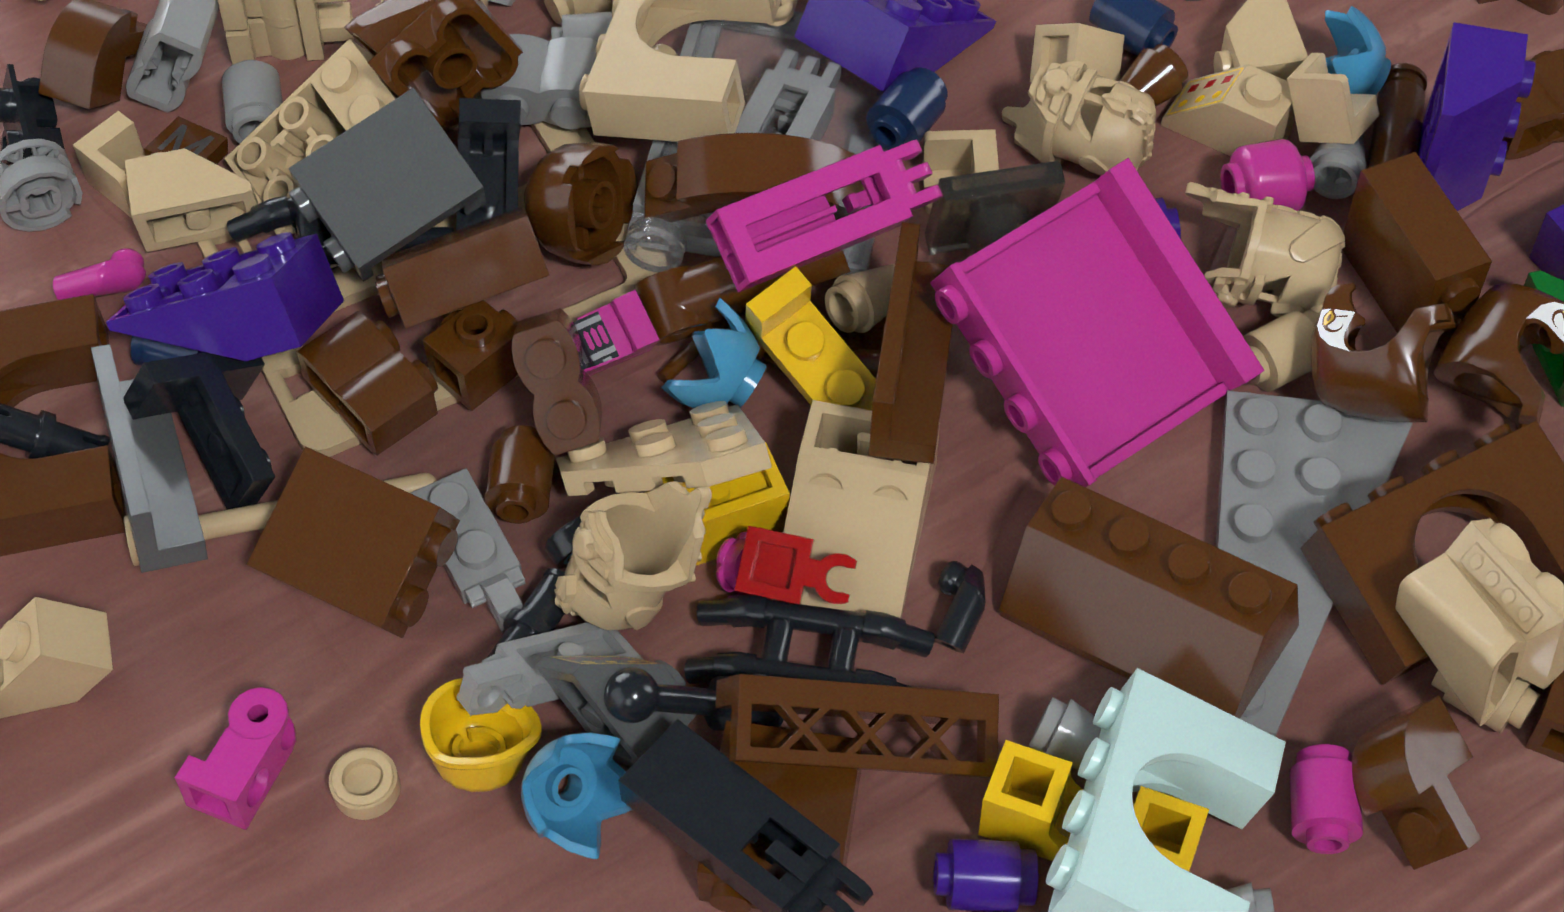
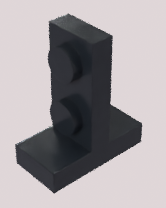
M459 98L458 151L483 185L486 203L467 216L462 209L458 210L456 215V231L518 208L521 100Z
M205 352L144 362L123 397L132 419L178 412L227 510L257 504L276 476L272 471L271 461L267 452L260 447L245 418L244 408L240 400H243L265 366L262 357L242 361Z

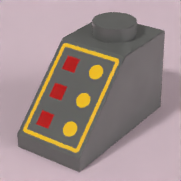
M544 656L535 665L587 733L620 738V743L613 756V760L619 764L632 766L677 719L688 726L696 716L654 712L642 722L624 723L613 717L608 711L604 701L606 684L614 673L624 668L635 667L643 669L653 676L657 684L686 686V682L680 673L662 660L651 662L627 656Z

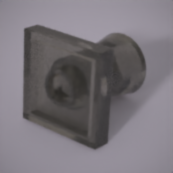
M1060 161L940 178L938 185L943 197L933 202L924 233L929 255L969 249L970 256L1058 204L1065 185Z

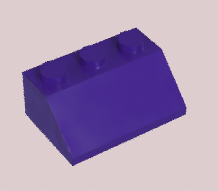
M1453 22L1422 122L1418 156L1457 211L1482 198L1490 175H1501L1507 151V141H1502L1503 137L1514 138L1521 111V102H1516L1517 97L1528 98L1534 79L1536 63L1535 61L1525 60L1528 34Z

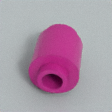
M1330 744L1312 745L1301 749L1296 754V764L1289 771L1292 836L1297 841L1306 844L1307 848L1315 853L1336 854L1343 852L1349 848L1350 843L1357 841L1363 835L1362 809L1355 793L1352 777V754L1346 748Z

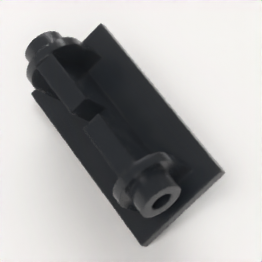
M7 64L3 87L0 88V123H3L4 126L1 151L11 144L28 139L53 141L65 149L60 128H46L56 127L58 121L53 98L39 94V78L32 77L24 81H17L13 64ZM31 148L23 149V159L32 156ZM3 160V163L6 165L13 164V162Z

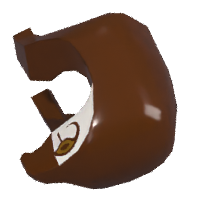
M1348 283L1331 288L1324 298L1322 310L1315 323L1311 337L1312 380L1315 393L1322 404L1349 415L1390 422H1427L1429 401L1427 389L1428 367L1439 337L1445 331L1456 329L1452 309H1449L1448 303L1415 308L1397 335L1386 345L1372 350H1356L1355 339L1360 328L1365 325V318L1357 313L1352 302V293L1356 290V285Z
M1506 283L1494 285L1467 310L1444 346L1434 369V375L1437 380L1451 389L1490 404L1514 422L1517 429L1536 420L1539 424L1546 396L1523 362L1520 353L1529 344L1544 345L1554 354L1564 353V302L1538 289L1519 284Z

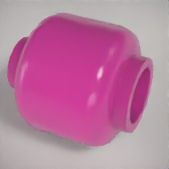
M1284 139L1237 147L1230 156L1229 163L1224 164L1221 169V189L1227 193L1239 194L1245 192L1250 194L1249 198L1259 200L1265 197L1274 198L1273 205L1286 206L1296 211H1300L1304 206L1307 191L1313 190L1315 185V172L1310 158L1307 155L1301 156L1297 147L1289 140Z

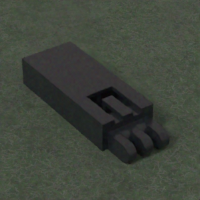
M678 719L618 780L621 800L762 912H854L851 906L837 895L839 891L860 906H864L873 896L871 887L840 862V843L736 763L729 761L727 756ZM758 834L771 844L765 851V860L771 865L776 862L787 871L780 880L743 852L750 842L755 844L759 840Z

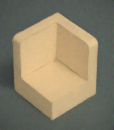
M1081 23L1036 25L1030 82L1032 83L1039 67L1050 66L1051 63L1061 64L1074 60L1085 63L1089 69L1097 70V75L1119 81L1124 35Z
M1311 53L1287 78L1300 142L1354 144L1379 116L1376 95L1351 94L1347 76L1344 74L1328 73L1324 53Z
M117 111L74 143L73 147L87 183L131 217L125 160L143 157L145 153L134 122L120 111Z
M996 130L925 132L922 163L928 162L933 174L923 180V189L939 185L943 197L926 205L925 212L929 215L996 213L1000 177Z

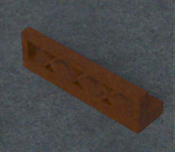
M902 222L873 396L868 456L934 464L953 324L946 320L940 312L935 301L936 291L930 282L950 265L917 261L921 224Z
M738 674L717 680L716 708L731 709L729 761L991 778L998 761L999 694ZM752 711L778 713L792 729L774 748L750 746ZM797 714L807 716L802 720ZM823 716L843 717L857 733L840 752H829L810 730ZM863 719H871L872 721L867 725ZM888 721L908 722L921 738L904 757L894 756L875 734ZM928 724L936 725L931 729V727ZM952 725L977 726L976 762L957 760L941 741L940 737ZM800 739L809 750L789 748ZM866 744L874 755L855 753ZM930 748L938 759L920 757Z

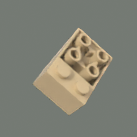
M348 39L224 158L236 175L251 182L258 204L268 199L286 195L287 198H290L291 196L288 192L295 189L297 185L288 169L289 167L399 97L367 63L374 56L352 39ZM292 225L279 227L274 230L277 235L286 232L294 234Z
M813 400L798 454L783 533L814 539L811 559L821 561L828 555L841 553L854 558L857 561L856 569L837 566L832 568L827 575L828 586L835 592L849 594V603H829L818 595L815 588L805 586L801 604L866 613V610L902 618L937 466L939 430L934 464L868 456L872 411Z

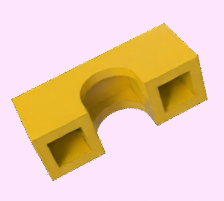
M1005 740L982 801L978 835L991 840L1018 841L1021 849H1035L1037 856L1053 861L1060 848L1064 844H1068L1071 833L1062 828L1063 820L1073 798L1080 790H1083L1071 777L1073 762ZM1140 786L1137 798L1133 800V807L1143 832L1162 855L1177 866L1190 872L1209 809Z

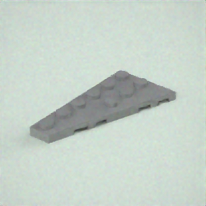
M1227 390L1223 415L1216 547L1298 584L1299 627L1240 718L1241 720L1276 737L1334 604L1300 548L1317 531L1313 522L1322 514L1346 502L1349 503L1352 510L1371 502L1367 495L1389 480L1414 422H1390L1353 416L1324 405L1320 400Z

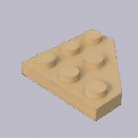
M715 401L700 405L690 411V419L667 425L664 419H655L637 424L628 430L630 437L606 444L604 438L599 437V441L568 451V455L556 458L567 496L588 495L595 491L593 482L604 481L605 486L614 487L616 493L652 491L664 484L662 477H673L674 481L685 482L686 488L710 487L772 468L765 441L738 404L728 407L726 401Z

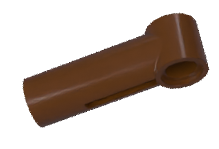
M843 250L798 268L812 286L851 272ZM718 256L694 266H679L653 274L636 283L634 290H636L660 339L656 344L659 346L689 338L694 331L706 330L712 323L725 319L715 307L719 298L724 300L737 314L746 311V303L783 275L738 293L722 256Z

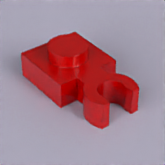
M748 525L734 591L800 605L804 588L807 586L815 588L818 595L829 603L846 604L849 603L850 595L833 591L828 586L827 575L832 568L837 566L856 569L857 561L851 556L841 553L828 555L821 561L811 559L814 539Z

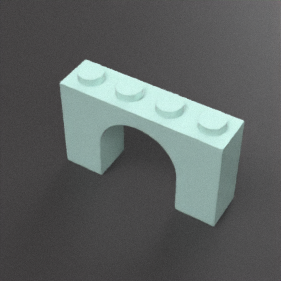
M1137 668L1120 691L1113 687L1108 689L1095 713L1093 724L1100 727L1101 731L1099 738L1096 737L1089 745L1078 770V776L1086 779L1084 789L1075 795L1063 820L1062 828L1071 833L1068 844H1064L1060 848L1047 874L1046 884L1054 888L1048 912H1248L1249 901L1182 869L1168 860L1153 846L1138 823L1133 807L1132 792L1139 791L1140 786L1166 793L1181 800L1209 809V814L1243 829L1275 793L1286 742Z

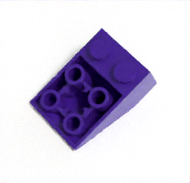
M808 0L794 37L881 91H885L899 74L910 71L913 68L922 67L933 72L937 71L991 31L996 21L978 11L981 5L977 0Z
M286 232L263 240L256 245L257 250L239 254L236 247H231L207 256L202 260L203 265L186 269L183 262H177L152 272L148 276L151 283L123 297L125 306L107 320L106 324L110 331L237 360L249 361L301 347L344 302V298L317 233L294 239L291 232Z

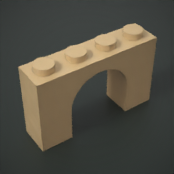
M614 0L612 20L606 34H601L598 38L595 62L590 74H585L582 77L579 89L580 105L583 110L588 111L593 134L597 136L678 142L706 135L735 133L745 106L737 60L676 56L659 52L652 47L668 32L696 21L725 20L773 24L781 0Z

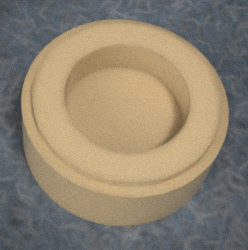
M357 748L345 753L335 762L329 775V788L336 806L343 814L353 819L369 820L385 814L393 807L400 794V778L393 760L386 753L375 748Z

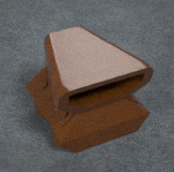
M385 0L356 16L344 26L374 56L367 63L397 96L403 95L414 87L441 127H450L459 123V98H474V95L483 87L494 88L509 81L517 70L518 56L523 53L522 48L495 19L481 0Z

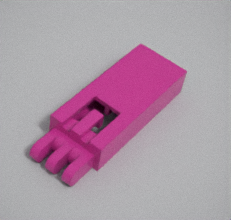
M912 140L885 152L881 145L717 209L706 220V223L738 293L783 275L795 266L800 268L900 227L902 222H906L913 217L911 211L942 198L943 194L939 185L926 187L919 192H916L913 185L933 174L928 162L907 170L903 164V161L913 159L922 152L918 140ZM861 181L865 190L856 194L855 192L842 199L847 213L850 215L836 220L834 213L837 212V208L835 205L830 207L825 195Z

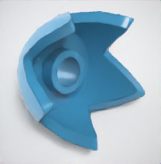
M1353 6L1350 7L1347 14L1326 10L1325 22L1331 32L1338 52L1337 55L1326 57L1328 73L1344 74L1347 76L1351 94L1376 95L1384 85L1391 69V60L1385 57L1386 46L1377 28L1363 12Z
M719 298L715 307L727 320L732 330L706 329L705 331H694L692 333L708 378L700 380H667L661 387L675 400L692 408L715 401H726L727 403L730 401L735 405L738 404L741 408L753 393L766 369V365L756 359L760 347L752 331L745 321L724 300Z
M597 733L570 734L547 743L534 755L526 768L522 780L521 800L526 819L539 838L547 837L569 852L591 859L599 858L602 820L633 810L621 800L618 780L626 771L613 760V756L620 743V738ZM566 775H569L565 789L559 794L558 786L560 781Z

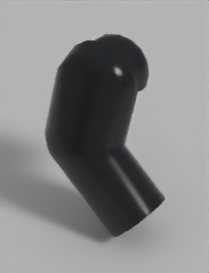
M951 561L944 567L938 581V586L943 594L953 596L954 598L935 636V641L951 650L964 654L985 610V580L983 572L973 564L968 568L958 561Z

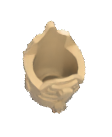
M1077 60L1061 64L1051 63L1050 66L1039 67L1028 90V95L1031 98L1029 103L1023 108L1007 106L1002 110L1003 121L1012 127L1013 125L1016 126L1014 143L1033 155L1042 164L1051 167L1053 171L1059 170L1064 160L1079 164L1092 173L1102 176L1106 171L1127 158L1130 159L1137 170L1138 167L1143 166L1145 161H1148L1152 156L1151 151L1153 150L1156 109L1152 97L1126 82L1115 81L1097 75V70L1089 69L1085 63Z
M1187 183L1185 195L1203 203V216L1237 229L1227 268L1221 267L1207 271L1204 274L1224 307H1235L1237 302L1251 306L1254 305L1256 300L1271 303L1270 313L1279 318L1291 311L1303 313L1311 310L1320 315L1326 294L1337 285V273L1342 263L1341 250L1345 247V236L1341 227L1333 219L1325 215L1320 217L1302 210L1296 211L1286 206L1273 205L1274 198L1265 197L1259 200L1249 198L1250 194L1245 192L1231 194L1221 189L1207 188L1198 183Z
M678 481L667 482L648 493L626 492L613 494L595 501L580 516L581 523L580 527H577L572 540L573 553L566 568L565 576L558 577L555 584V604L562 608L566 615L568 613L572 616L579 615L584 621L603 630H625L632 627L638 630L647 626L660 611L663 605V597L667 591L690 582H695L696 580L694 570L697 561L702 559L700 549L706 533L702 519L705 515L704 509L708 508L712 498L711 489L709 487H700L689 493L686 487H682Z

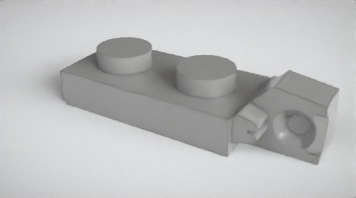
M465 468L413 491L411 494L440 506L460 520L456 528L458 534L456 547L450 559L443 566L463 603H469L472 608L486 603L503 634L505 632L503 622L513 609H521L523 607L515 588L526 584L525 578L522 574L519 560L488 505H486L470 473Z
M588 622L497 644L494 655L482 660V663L464 667L462 672L464 676L460 691L457 693V700L469 715L472 716L498 712L507 703L511 708L522 709L525 705L530 707L560 699L535 667L544 656H627L642 660L643 658L618 630H603Z

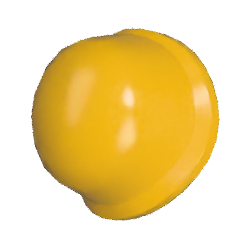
M463 678L454 679L437 688L428 697L423 706L420 718V731L424 748L443 780L455 788L470 792H484L505 786L518 775L529 750L539 741L542 730L540 718L531 706L527 707L525 705L522 709L511 708L508 703L498 712L470 716L457 700V693L460 691Z

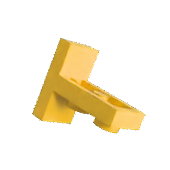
M796 266L746 303L745 323L752 331L760 347L757 356L761 359L764 357V353L767 352L810 405H812L813 400L872 411L876 378L810 301L812 285Z

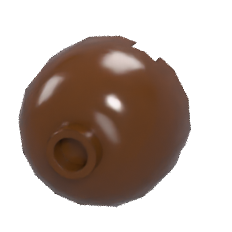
M596 142L564 144L540 159L525 188L524 203L525 211L536 240L547 251L560 258L588 265L609 263L622 251L626 242L616 240L622 231L623 224H632L633 202L638 186L634 167L630 160L619 158L615 151L619 150V148L612 144Z

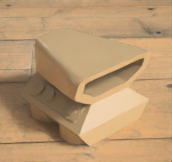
M1491 518L1470 521L1445 553L1413 571L1400 583L1395 606L1396 611L1468 713L1480 726L1485 724L1498 710L1517 677L1545 689L1564 671V584L1556 576L1548 572H1541L1531 562L1529 552L1523 541L1507 525L1495 523Z

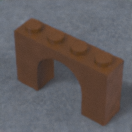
M94 294L0 311V403L15 407L28 397L44 391L97 381L91 347L109 344V336ZM108 445L34 459L15 458L0 453V556L126 533L124 516H126L125 502L116 464Z
M1537 420L1515 431H1512L1508 423L1503 424L1477 439L1473 443L1477 450L1461 458L1455 449L1450 450L1423 466L1421 471L1424 476L1408 484L1402 476L1395 477L1367 495L1371 501L1370 503L1352 510L1349 503L1346 502L1322 514L1313 522L1317 531L1300 549L1382 685L1431 661L1395 609L1400 583L1406 576L1419 568L1415 553V535L1421 517L1435 512L1452 511L1467 514L1479 520L1491 518L1495 523L1505 524L1523 541L1529 552L1531 562L1541 572H1548L1556 576L1564 584V462Z

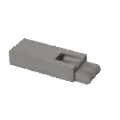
M786 48L775 69H766L742 112L735 133H764L776 110H781L786 113L785 115H780L778 131L775 134L783 133L821 141L833 118L835 88L840 80L842 66L829 62L822 76H818L820 58L808 55L800 70L795 68L799 53ZM714 212L703 214L702 216L709 218Z

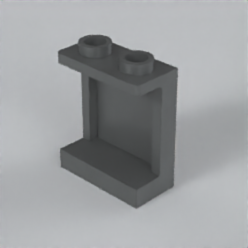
M414 87L288 168L297 185L295 189L288 192L309 224L320 218L332 236L323 243L343 273L354 267L363 282L374 275L372 271L373 266L458 210L462 209L467 216L486 203L483 185Z

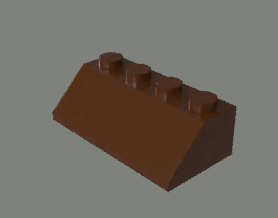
M1062 476L1026 526L999 608L1001 617L1127 679L1139 668L1239 719L1299 627L1298 584Z

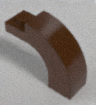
M727 133L678 141L677 153L646 161L644 219L658 225H663L712 213L719 208L856 154L841 147L814 139L771 133ZM861 181L825 195L830 207L835 205L837 208V212L834 213L836 220L850 215L847 213L842 199L855 192L856 194L865 190Z

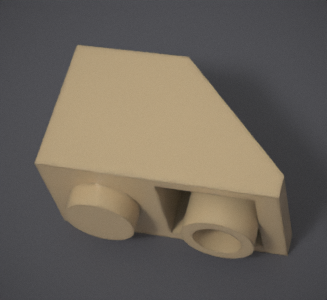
M34 597L11 620L7 621L0 629V719L75 703L113 670L107 613Z

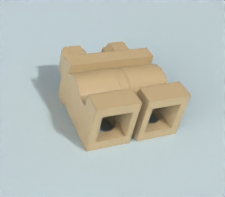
M218 0L232 65L244 60H256V57L273 56L281 60H293L306 54L307 61L324 60V42L354 40V37L344 28L353 19L351 2H339L348 0Z

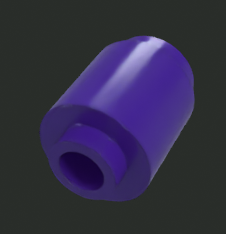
M950 839L947 853H935L933 866L934 895L946 896L948 910L1017 912L1019 905L1034 906L1038 891V859L1036 850L1021 849L1018 841Z

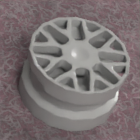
M28 139L11 144L0 151V214L6 224L14 229L27 232L42 231L60 225L72 216L70 208L74 203L81 204L83 192L73 172L65 149L53 141ZM31 148L32 156L23 159V149ZM7 160L13 162V164L8 166L1 161Z

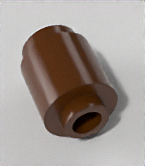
M525 425L509 427L501 433L500 439L492 446L485 503L494 514L509 523H527L544 515L549 508L555 455L543 443L535 427Z

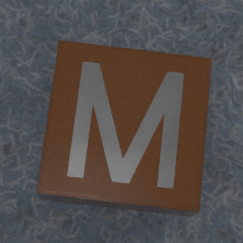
M178 116L144 148L145 156L153 153L185 148L218 164L228 154V138Z

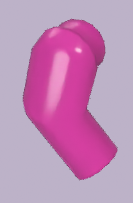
M129 248L120 249L113 253L110 260L55 276L53 279L54 293L57 299L61 300L94 294V297L134 291L143 283L146 277L144 259L136 250Z

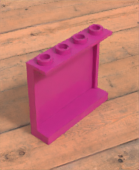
M1129 158L1106 171L1091 184L962 262H955L930 282L936 291L935 301L940 312L950 323L957 324L970 345L969 353L973 364L984 377L992 379L1005 400L1004 410L1008 419L1017 430L1027 434L1039 453L1038 462L1043 474L1054 486L1061 476L1084 487L1091 485L1097 481L1096 478L1225 395L1227 390L1231 391L1265 371Z

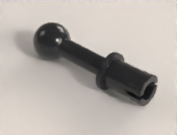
M629 667L614 673L605 687L604 701L608 711L613 717L624 723L642 722L654 712L702 715L705 717L708 726L716 731H724L726 720L731 721V709L716 708L717 680L727 678V676L715 677L707 688L657 684L653 676L647 671ZM752 711L751 724L780 727L784 721L775 712Z

